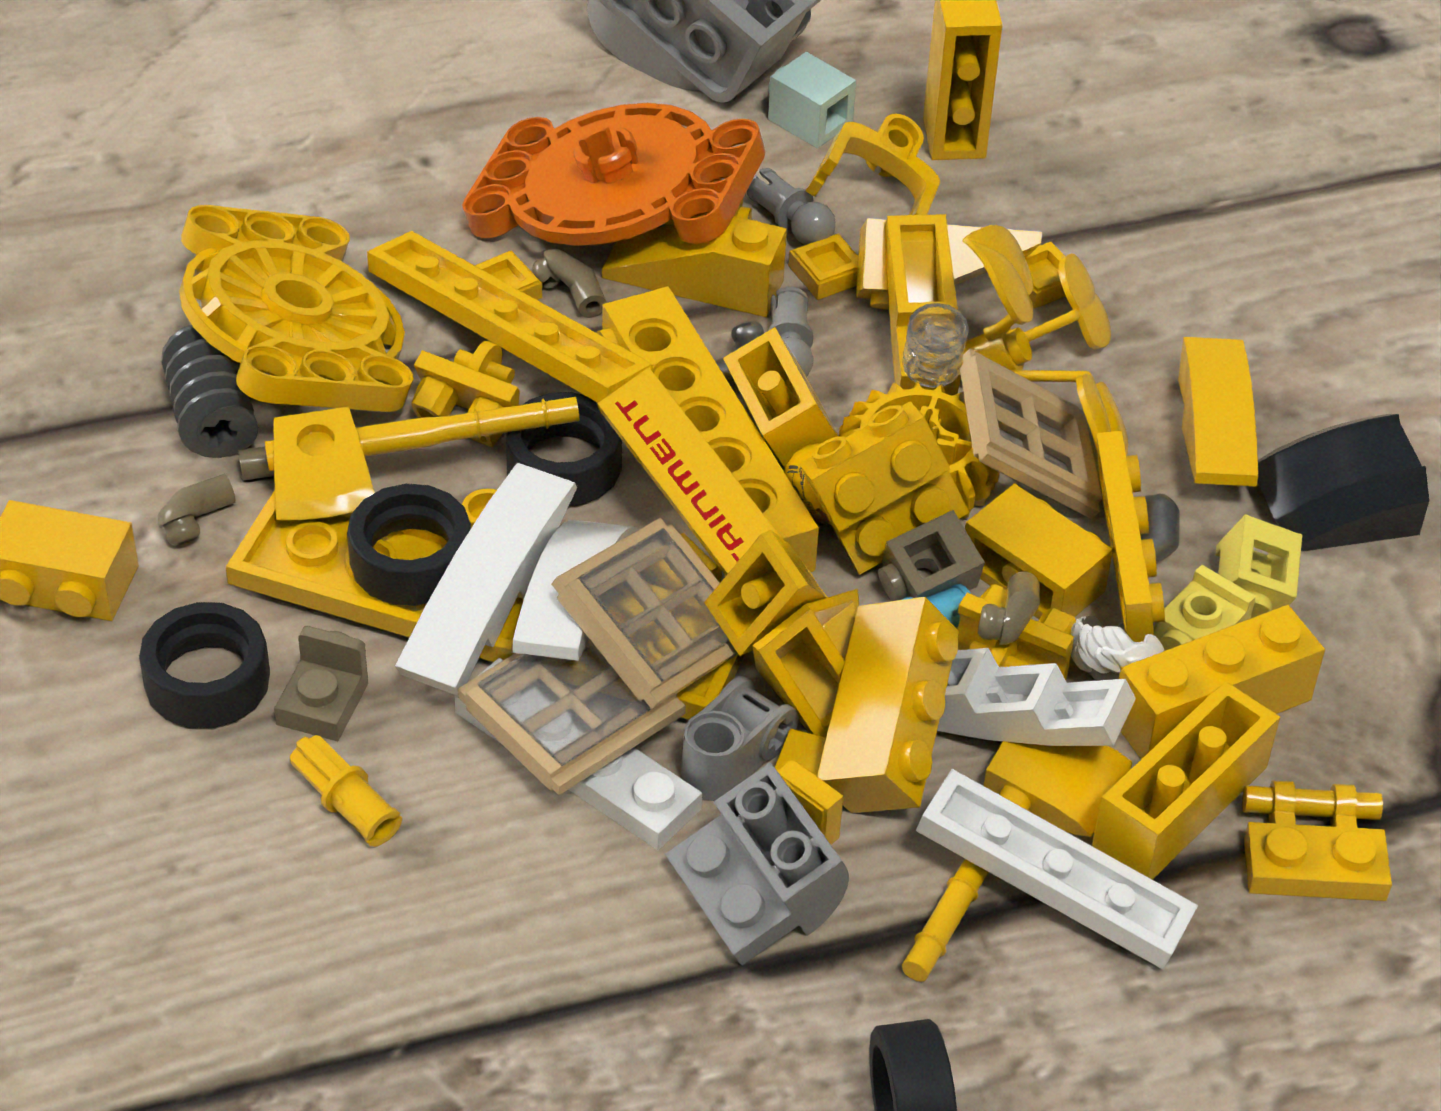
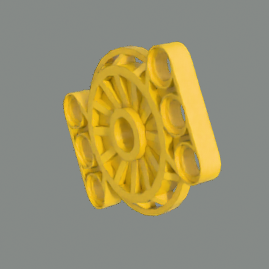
M197 205L188 211L181 234V242L185 248L196 254L187 264L180 286L181 307L192 327L210 345L232 360L240 363L236 384L243 393L255 400L274 404L328 408L349 406V409L381 412L397 411L404 406L414 378L409 367L398 360L405 335L401 316L390 299L361 273L343 262L350 241L349 233L344 227L332 220L316 216L214 205ZM196 299L201 300L202 309H201V307L199 306V304H198V302L196 301ZM383 344L391 345L387 353Z

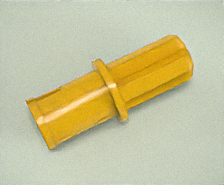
M315 735L311 738L304 736L296 742V749L290 755V762L322 795L321 804L329 812H339L365 838V841L373 847L384 844L396 834L402 823L401 813L396 808L391 807L368 784V774L360 766H350L321 736Z

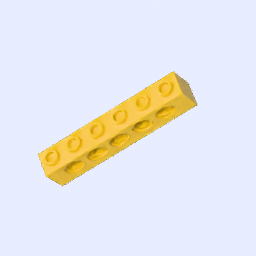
M669 286L602 304V330L596 333L653 364L654 374L781 538L791 545L810 572L815 571L819 527Z

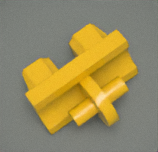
M484 341L474 353L462 349L458 350L454 362L422 350L414 363V367L421 380L411 402L418 418L449 416L455 405L469 409L467 413L474 412V409L478 412L518 406L520 391L517 386L511 384L515 376V370L502 365V348L496 343ZM503 433L481 436L480 440L478 437L471 439L493 447Z
M993 584L980 597L968 592L966 593L958 607L960 615L958 650L989 648L999 667L1057 663L1062 675L1067 680L1075 637L1071 635V628L1076 623L1074 616L1055 608L1045 610L1038 621L1030 619L1015 642L1008 645H999L1000 640L982 639L978 634V627L983 606L990 603L1005 608L1007 589Z

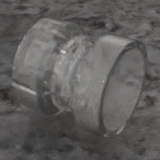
M933 303L916 309L910 316L902 364L905 373L912 381L916 382L918 380L921 386L935 388L941 384L943 386L950 384L960 374L959 368L963 362L962 355H964L969 327L966 318L959 310L950 305Z

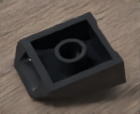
M1383 414L1330 426L1285 444L1258 459L1257 482L1270 511L1280 527L1302 534L1301 551L1420 535L1430 501L1426 466L1421 465L1400 424L1399 414Z

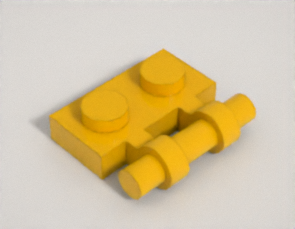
M1275 780L1271 781L1270 787L1244 786L1242 796L1243 812L1269 815V823L1248 822L1244 847L1249 894L1387 901L1392 881L1385 829L1357 828L1356 820L1381 819L1383 812L1381 793L1357 792L1355 785L1332 784L1330 790L1297 789L1293 781ZM1295 815L1329 817L1330 826L1296 825Z

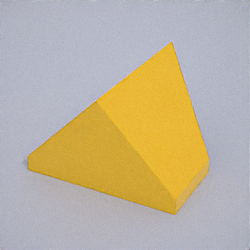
M858 588L803 605L753 645L756 670L785 704H789L797 710L800 723L809 733L827 737L859 606Z

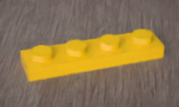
M1122 431L1097 433L1099 482L1110 547L1113 548L1112 559L1124 631L1134 642L1144 641L1145 635H1154L1153 623L1165 622V609L1161 583L1149 584L1148 578L1157 577L1153 539L1141 540L1140 536L1141 534H1149L1145 496L1133 497L1134 492H1141L1139 460L1137 455L1126 456Z

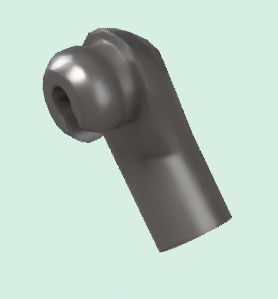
M1161 493L1145 496L1149 534L1141 536V540L1153 539L1156 564L1178 548L1180 532V510L1174 500Z

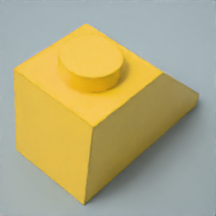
M768 530L758 536L704 603L739 656L753 651V645L803 605L824 599L826 596L791 545L772 530Z

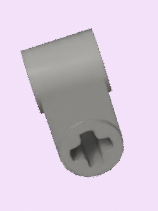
M737 676L725 686L719 696L697 715L691 717L685 725L681 779L701 791L702 800H717L750 777L766 761L772 760L780 754L790 728H797L799 721L797 710L789 704L778 706L756 692L755 685L750 679L745 676Z

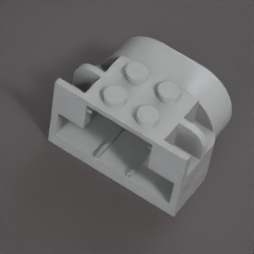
M588 0L587 12L591 27L599 41L625 64L670 86L691 91H701L714 101L724 103L731 101L783 57L789 44L803 33L811 19L810 9L821 0Z

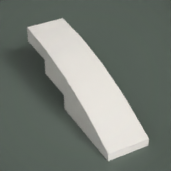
M520 463L514 466L463 540L427 602L395 665L402 676L458 696V688L468 682L484 646L494 647L516 598H525L539 558L548 541L560 526L577 489L575 482Z
M989 648L958 650L956 657L952 661L945 693V710L939 720L937 731L984 740L1047 746H1114L1136 697L1126 679L1067 683L1057 663L999 667Z

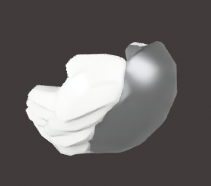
M1083 616L1076 619V623L1071 628V635L1075 636L1071 657L1081 670L1088 672L1096 681L1119 679L1121 667L1166 651L1156 636L1147 634L1144 637V641L1134 642L1125 633L1123 623H1120L1118 626H1104L1096 616Z

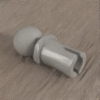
M770 168L759 170L760 175L769 181V185L758 178L757 175L754 176L747 190L748 197L772 213L779 227L787 228V231L792 230V233L800 243L807 245L826 239L834 234L835 215L827 205L813 202L812 195L807 193L806 189H795Z
M796 287L780 288L776 291L778 297L775 295L771 297L772 325L768 331L776 327L806 376H808L814 361L810 349L813 345V332L807 323L808 297L804 291Z

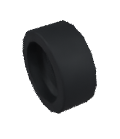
M574 392L547 393L529 399L524 404L541 402L542 399L551 401L576 397L579 421L552 425L548 429L546 427L506 432L507 476L514 466L520 463L575 482L577 489L569 506H579L597 500L614 487L622 471V440L599 411L597 402L585 395ZM557 436H572L584 439L599 448L591 456L575 462H554L542 459L529 451L539 441Z
M405 483L383 488L363 499L351 514L347 531L349 561L355 581L370 596L389 604L409 606L426 604L456 551L471 530V523L465 507L450 493L430 485ZM406 529L427 530L442 536L448 542L444 548L434 554L414 560L393 559L378 553L373 548L376 542L392 532Z
M196 602L174 608L157 619L142 638L139 661L144 689L150 705L168 721L187 728H215L233 723L253 711L268 691L270 666L267 642L260 624L242 609L217 602ZM204 647L224 648L238 653L244 658L238 669L224 678L207 683L186 682L172 677L166 672L175 659L186 652Z
M931 1019L876 1026L871 1032L869 1045L870 1080L874 1110L957 1111L951 1065L938 1025Z

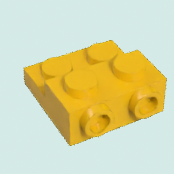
M911 401L902 406L892 405L881 409L869 419L867 426L847 437L838 436L824 441L814 449L812 457L799 463L847 556L859 575L882 563L887 541L954 510L958 519L970 513L949 472L951 468L924 415Z

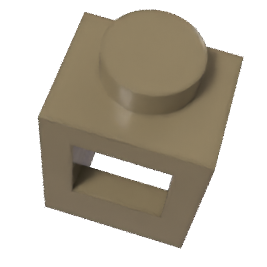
M954 510L887 541L882 558L884 567L878 570V575L889 599L897 601L907 597H928L949 589L956 584H962L968 590H972L978 586L985 562ZM927 568L934 574L922 579L917 569Z

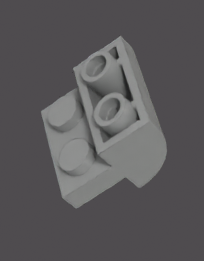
M771 762L715 800L714 804L721 812V815L665 853L741 966L799 925L807 936L814 932L838 907L849 883L847 867Z

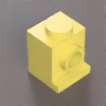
M1245 514L1216 545L1215 555L1220 557L1218 574L1256 596L1251 618L1282 606L1290 605L1297 598L1302 534ZM1255 547V548H1257V549H1260V550L1269 552V554L1266 555V554H1263V553L1254 551L1253 548Z
M1201 565L1194 572L1193 580L1164 608L1165 622L1155 623L1154 636L1158 638L1165 650H1169L1251 619L1256 596L1206 566Z

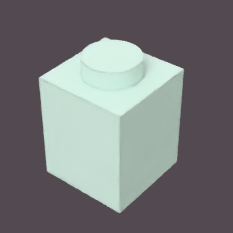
M808 52L803 53L786 66L777 69L770 76L768 86V120L817 149L835 137L846 122H853L856 80Z

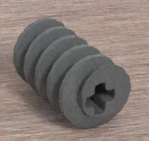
M192 325L181 328L169 338L163 347L161 357L181 441L191 452L204 457L222 458L236 455L239 453L238 450L247 449L255 441L259 428L249 396L243 393L236 384L240 363L232 360L210 345Z

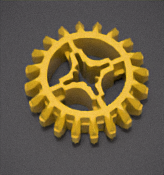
M918 380L912 389L904 390L893 382L887 394L871 390L866 402H854L852 411L849 413V416L844 417L843 425L840 426L839 436L847 437L867 426L869 419L883 408L892 405L902 406L911 401L924 415L951 468L949 472L969 512H971L974 506H985L986 499L999 481L1000 472L980 462L979 458L973 454L963 392L953 396L945 394L942 384L935 390L923 389ZM969 514L963 516L962 518L968 519Z

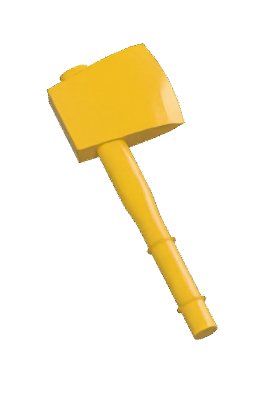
M576 397L551 401L542 399L541 402L478 412L474 409L472 413L444 417L415 418L363 427H355L349 406L275 417L274 440L265 441L269 471H274L276 520H309L354 512L363 499L375 493L365 460L366 456L425 448L448 441L478 437L480 440L481 436L546 427L548 429L552 425L578 422L579 410Z
M1003 741L986 769L983 786L1066 832L1091 837L1095 833L1102 796L1131 769L1132 761L1109 746H1047ZM964 858L955 876L948 879L945 893L922 932L915 935V943L902 964V970L909 978L919 982L925 981L939 957L945 955L947 943L971 902L977 900L978 890L989 873L988 871Z

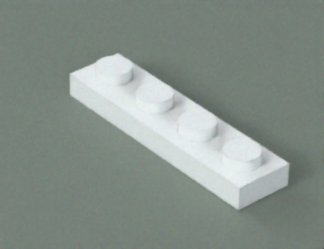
M498 658V659H497L496 661H494L489 667H487L482 673H484L485 671H487V670H489L490 668L494 667L495 665H497L498 663L502 662L503 660H502L501 658ZM536 682L501 704V706L522 724L560 699ZM455 695V713L498 741L466 710V705ZM571 710L534 733L533 736L554 755L592 731V729ZM634 747L568 789L656 850L661 849L702 810L701 791Z
M951 769L923 813L916 829L920 834L1161 969H1164L1198 907L1197 904L954 769Z

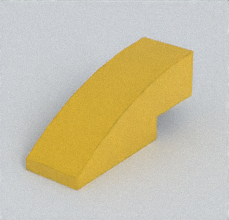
M946 214L887 216L888 295L895 383L904 390L912 389L917 380L923 389L935 390L942 384L945 394L953 396L958 393L961 380L959 368L961 366L955 326L958 307Z
M1183 337L1178 376L1184 403L1181 428L1194 483L1257 486L1258 455L1255 409L1244 341L1241 339Z

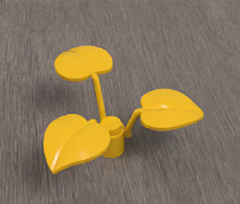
M988 225L965 236L962 242L981 260L1008 315L997 324L984 328V334L960 343L959 353L962 365V355L969 349H972L1031 382H1076L1079 399L1096 449L1097 433L1122 431L1127 456L1128 436L1115 400L1104 382L1095 384L1094 378L1089 371L1023 370L1024 363L1032 359L1030 341L1075 321H1078L1083 337L1090 348L1097 350L1109 344L1111 326L1108 315L1100 298L1095 293L1092 279L1078 256L1071 253L1062 257L1059 262L1061 285L1072 310L1024 332L1020 327L1010 328L1015 323L1023 325L1030 322L1033 318V304L1029 297L1033 290V281L1018 241L1008 229L998 225Z

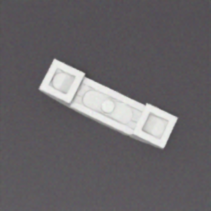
M568 520L559 526L544 548L530 580L513 637V653L578 661L589 638L557 599L559 593L551 583L557 576L639 529L632 526L580 520Z

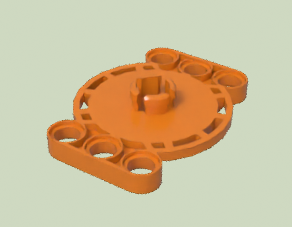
M637 103L613 106L579 116L555 129L549 119L532 117L517 122L507 130L466 195L462 206L472 234L481 238H493L503 235L519 225L531 236L550 243L573 246L607 244L636 237L672 220L681 240L692 244L705 243L722 235L729 226L765 157L766 151L760 128L752 120L734 119L724 122L711 130L707 122L693 112L673 105ZM701 214H706V215H703V216L698 217V218H693V217L698 216V215H701Z

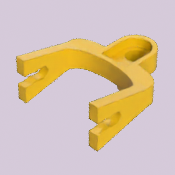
M890 114L884 119L877 131L860 123L846 122L834 138L806 192L814 197L817 195L827 177L831 175L839 163L843 153L862 157L873 172L879 166L882 169L878 175L883 177L894 176L902 182L914 197V205L908 215L928 214L940 185V179L928 164L916 156L924 140L922 130L917 123L905 115Z

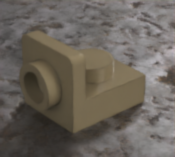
M304 626L298 636L301 660L274 707L276 725L338 742L368 686L365 643L360 639L350 637L339 631H326L311 626Z

